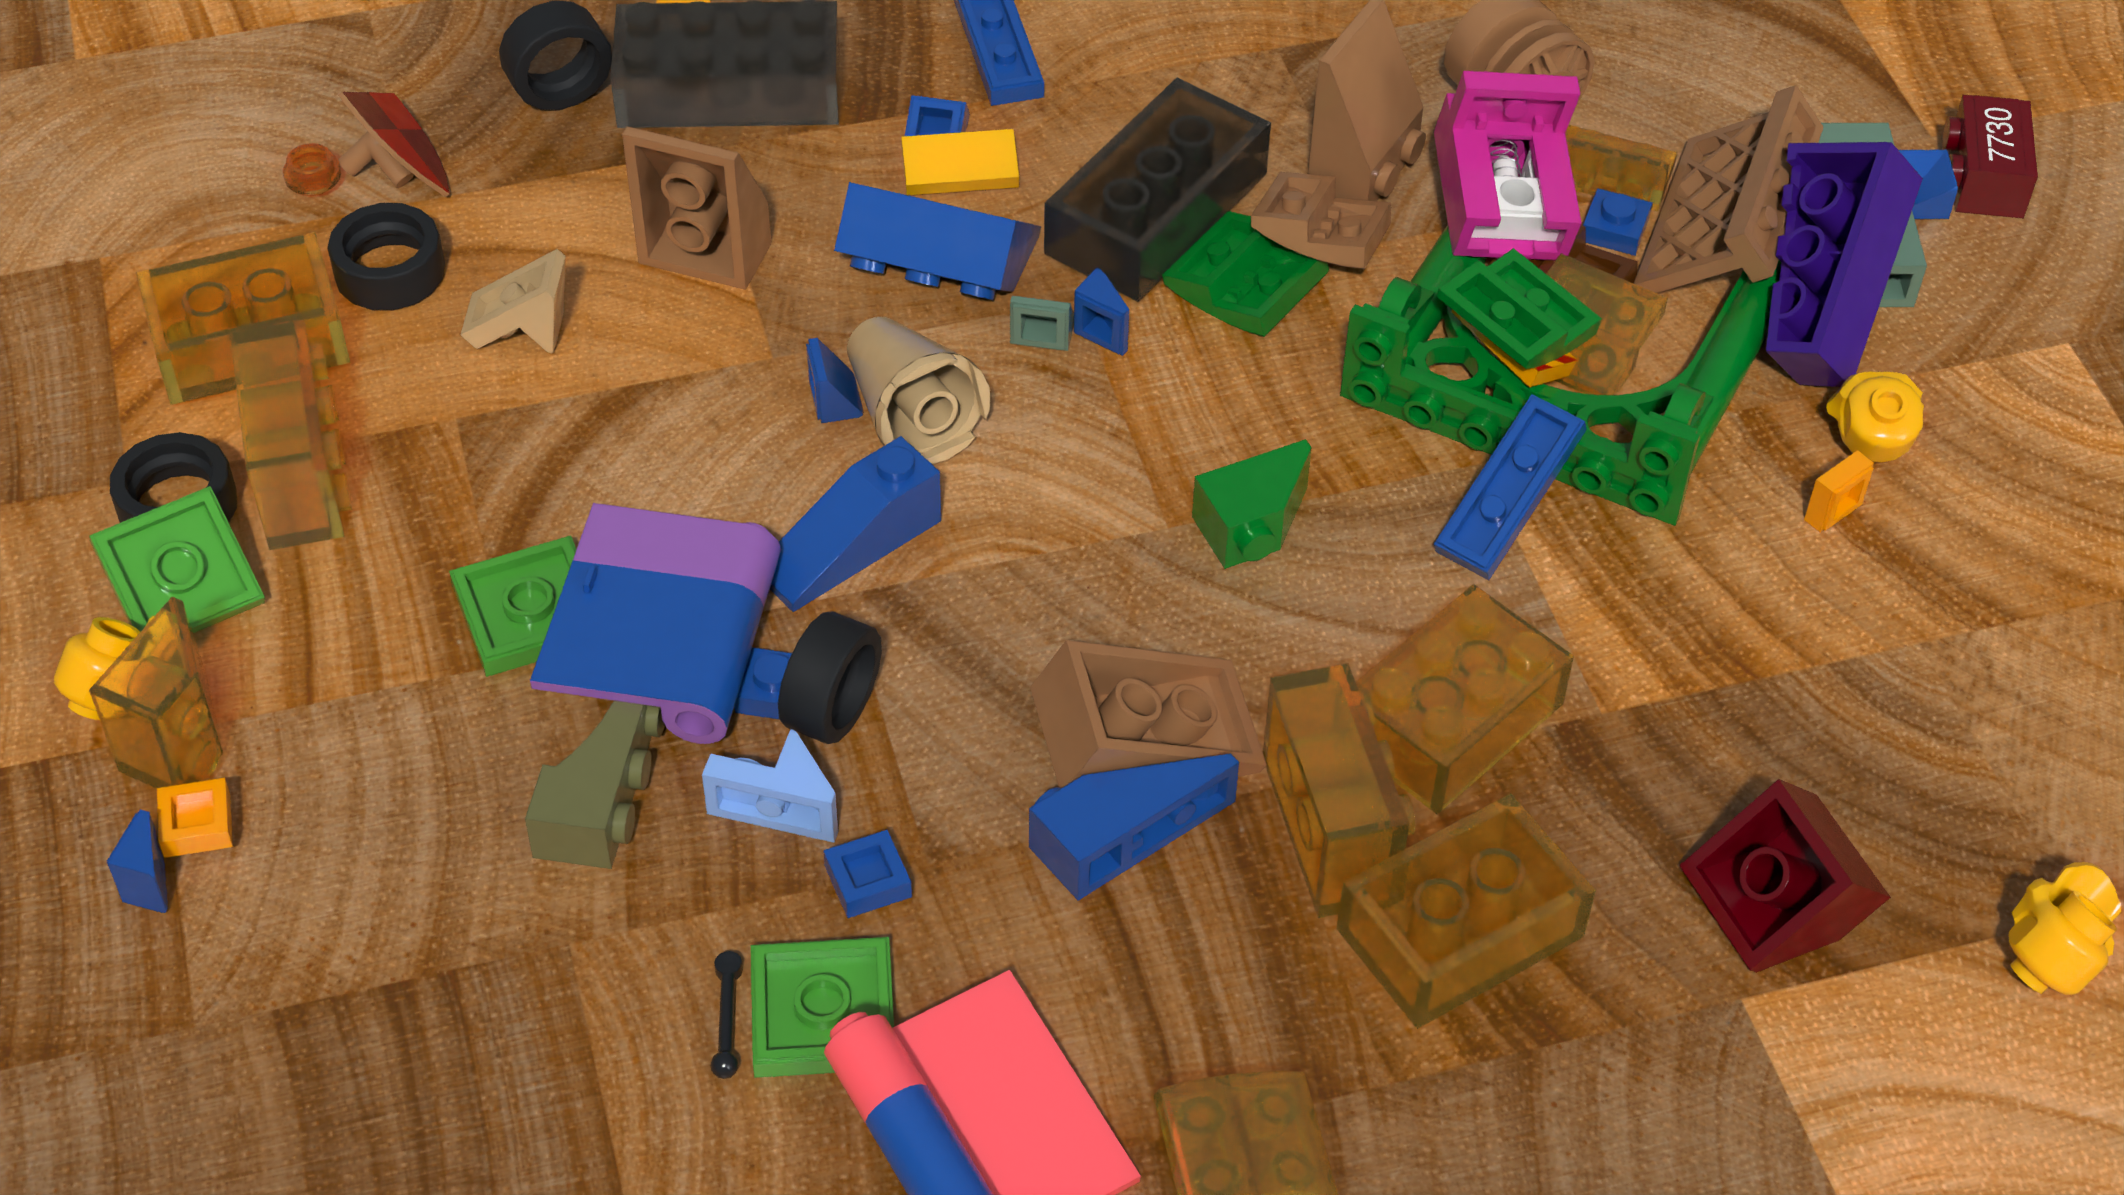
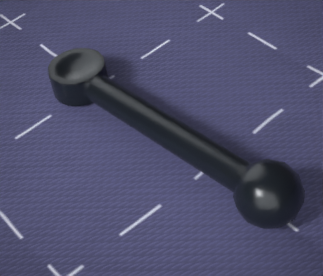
M732 951L720 953L714 961L716 976L721 980L718 1053L713 1056L710 1067L713 1074L721 1079L731 1078L736 1074L739 1066L736 1056L732 1054L735 980L742 975L743 967L739 954Z

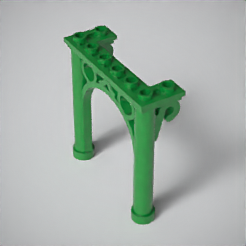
M1448 225L1411 281L1395 277L1388 285L1378 308L1367 303L1363 307L1356 304L1353 306L1349 315L1341 397L1492 455L1531 394L1586 422V432L1555 480L1576 487L1588 494H1594L1635 510L1642 515L1676 526L1681 515L1690 475L1768 335L1773 284L1780 281L1781 261H1778L1773 277L1753 283L1743 270L1688 367L1680 375L1661 386L1632 394H1583L1558 389L1545 384L1528 387L1505 364L1491 355L1478 342L1472 332L1451 312L1452 309L1437 297L1438 289L1478 260L1484 264L1488 258L1453 256ZM1441 319H1443L1448 338H1434L1428 341ZM1436 363H1462L1473 377L1467 380L1456 381L1448 379L1443 375H1438L1428 367ZM1486 385L1494 390L1493 396L1485 394ZM1619 423L1633 435V438L1629 443L1613 442L1608 438L1596 435L1590 427L1598 424Z

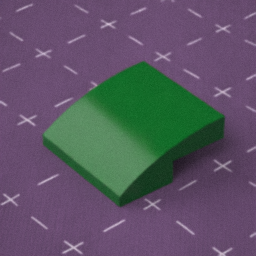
M1228 211L1162 274V277L1167 287L1195 307L1229 325L1265 337L1329 272L1328 262L1302 255L1267 238L1251 227V216Z
M1514 248L1489 266L1478 260L1441 286L1437 293V297L1525 369L1545 365L1579 347L1597 334L1602 320L1600 316Z

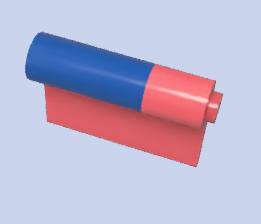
M1010 970L893 1028L883 1015L868 1016L866 1012H857L842 1019L830 1031L831 1040L826 1045L824 1054L907 1195H1116L1140 1182L1141 1175Z

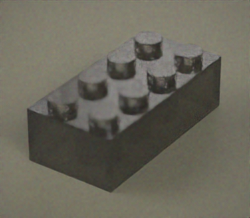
M753 0L747 2L715 3L695 1L691 3L638 2L634 4H616L610 78L617 128H626L627 126L632 128L839 125L840 48L837 1L761 2Z
M1175 78L1045 202L1044 254L1087 276L1094 269H1101L1118 292L1139 302L1163 278L1162 274L1267 174L1271 122L1182 79Z

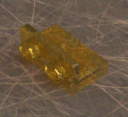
M1572 125L1568 126L1565 135L1576 191L1595 196L1596 190L1599 188L1625 194L1630 197L1653 202L1651 210L1659 212L1675 167L1678 152L1604 134L1596 130Z

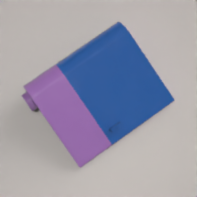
M593 503L530 679L531 689L661 707L662 720L666 728L679 738L697 744H711L720 741L726 736L779 560L781 547L778 540L765 527L756 523H738Z

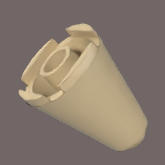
M887 317L870 318L862 322L852 332L847 344V354L876 433L883 446L902 436L931 464L946 461L968 447L976 437L971 432L981 415L986 420L990 410V387L982 371L971 360Z

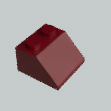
M1780 779L1774 782L1679 865L1749 970L1756 973L1841 940L1891 898L1817 794Z

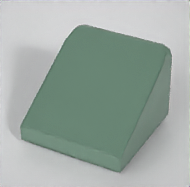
M1011 296L1010 344L1064 351L1069 350L1074 328V313L1071 303Z

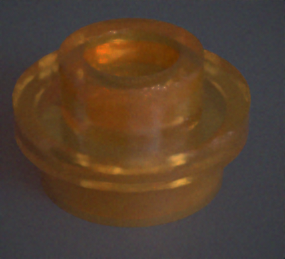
M315 143L303 144L291 150L287 155L286 164L283 167V177L286 186L293 192L315 196L332 189L339 182L341 167L338 159L331 154L327 147Z

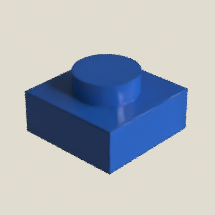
M1597 188L1583 224L1586 227V243L1636 256L1650 218L1653 202Z
M752 647L735 702V713L779 719L778 698L780 686L792 653Z
M888 830L823 850L824 866L847 918L912 897L911 880Z

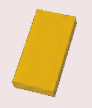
M1014 129L901 137L906 195L1019 187Z

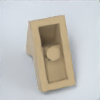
M556 249L473 292L460 335L478 349L498 338H508L520 328L548 353H554L564 314L565 255Z

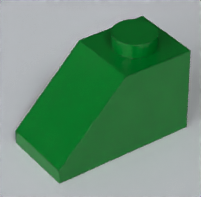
M1306 439L1195 476L1192 518L1224 569L1247 561H1258L1270 553L1281 549L1308 486L1312 447Z

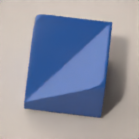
M1899 150L1923 178L1912 209L1914 219H1949L1958 187L1948 150Z

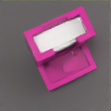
M1463 71L1456 93L1446 94L1434 129V137L1453 256L1500 258L1514 248L1527 259L1567 260L1582 223L1565 135L1580 97V88L1576 76Z

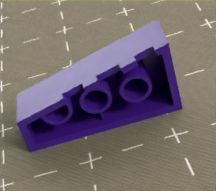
M1892 142L1788 143L1786 161L1792 166L1790 184L1784 185L1782 207L1787 211L1785 235L1778 236L1776 257L1781 261L1780 281L1773 284L1766 352L1799 385L1841 387L1851 375L1857 372L1923 180Z

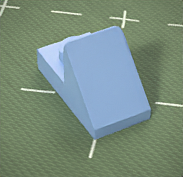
M791 729L789 731L775 768L761 765L749 758L733 759L710 754L702 773L707 814L835 842L838 834L835 791L795 730Z

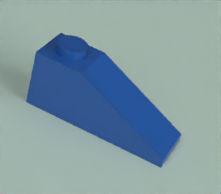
M902 436L853 464L779 541L781 552L770 590L792 612H795L941 522L940 471Z
M1230 753L1082 775L1063 788L1055 787L1048 790L1029 808V848L1079 901L1236 802L1239 761Z

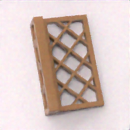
M1797 85L1777 91L1768 113L1688 139L1633 284L1641 297L1743 268L1752 283L1773 277L1779 261L1776 257L1778 236L1785 235L1787 211L1782 207L1784 185L1790 184L1792 166L1786 161L1788 143H1819L1824 128ZM1760 137V139L1749 148V146ZM1714 152L1701 163L1703 155ZM1739 156V157L1736 158L1732 163H1730L1726 168H1724L1720 173L1717 174V172H1719L1723 167H1725V166H1726L1729 162H1731L1735 157ZM1747 173V175L1741 181L1735 184L1740 178H1742ZM1705 182H1708V183H1706L1702 188H1700L1696 193H1694L1690 198H1688L1693 192H1695V191H1696L1699 187H1701ZM1725 192V194H1724L1723 196H1721L1717 201H1715V202H1714L1711 206H1709L1705 211L1703 210V209L1706 208L1710 203H1712L1716 198H1718L1722 193ZM1733 211V213L1728 218H1726L1724 221H1721L1723 218H1725L1729 213ZM1692 218H1694V220H1693L1692 222H1690L1686 227H1684L1680 232H1678V233L1674 236V234H1675L1679 229H1681V228H1682L1685 224H1687ZM1710 229H1712V231H1711L1710 233H1708L1704 238H1702V239H1701L1698 243H1696L1692 248H1689L1693 243H1695V242H1696L1699 238H1701L1705 233H1707ZM1726 243L1727 249L1725 251L1713 254ZM1679 255L1681 256V257L1678 258L1674 263H1672L1668 268L1663 269V268H1665L1669 263H1671L1675 258H1677Z

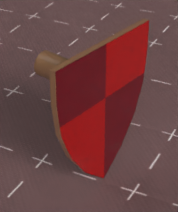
M341 92L338 95L367 130L338 160L341 167L348 174L355 176L374 159L396 188L407 184L415 175L444 197L450 194L447 176L437 152L425 132L395 93Z

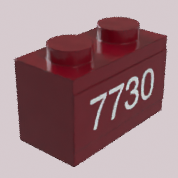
M1962 95L1956 117L1948 116L1945 121L1942 138L1943 150H1951L1949 157L1958 187L1954 201L1955 212L2024 219L2038 178L2031 101Z

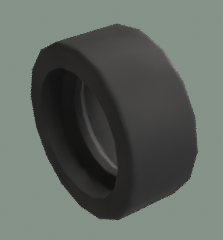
M549 1L531 7L518 16L505 31L499 48L501 67L515 91L526 104L540 110H562L580 104L593 95L607 79L613 62L611 44L595 19L586 8L572 1ZM567 37L584 39L580 51L572 61L559 70L546 74L528 72L531 61L540 50L550 43Z
M377 203L359 208L342 218L331 231L327 249L333 275L339 292L355 305L370 310H396L415 305L431 295L443 279L445 260L440 234L434 220L419 208L403 203ZM386 245H405L418 250L413 257L405 262L387 268H369L355 263L360 256L368 251Z
M181 432L156 435L135 444L118 459L110 474V495L119 522L121 523L158 508L143 505L139 502L142 494L154 484L171 477L193 476L209 481L207 487L211 486L228 523H230L237 509V489L229 461L220 447L203 436Z
M834 611L823 612L809 624L798 640L788 661L780 686L778 713L779 720L785 727L825 744L839 742L850 732L871 695L879 671L882 645L881 636L874 627Z

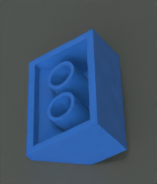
M849 182L834 251L852 255L851 267L884 274L886 263L907 268L906 280L939 287L941 276L962 281L961 293L994 300L996 289L1014 292L1039 238L1041 226Z

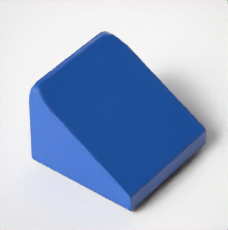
M911 95L905 136L966 132L970 115L967 103Z
M1096 268L1075 290L1074 333L1123 356L1128 351L1129 308L1106 274L1101 269Z
M818 338L808 339L809 343L806 344L808 379L817 419H820L821 423H828L863 416L864 411L853 372Z
M140 809L134 815L108 858L107 864L122 902L165 913L168 909L164 856L158 843V834L150 812Z

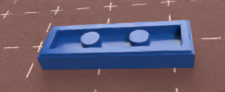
M954 0L991 106L1044 98V80L1014 0Z
M1531 394L1434 543L1435 551L1477 575L1490 580L1586 432V422Z

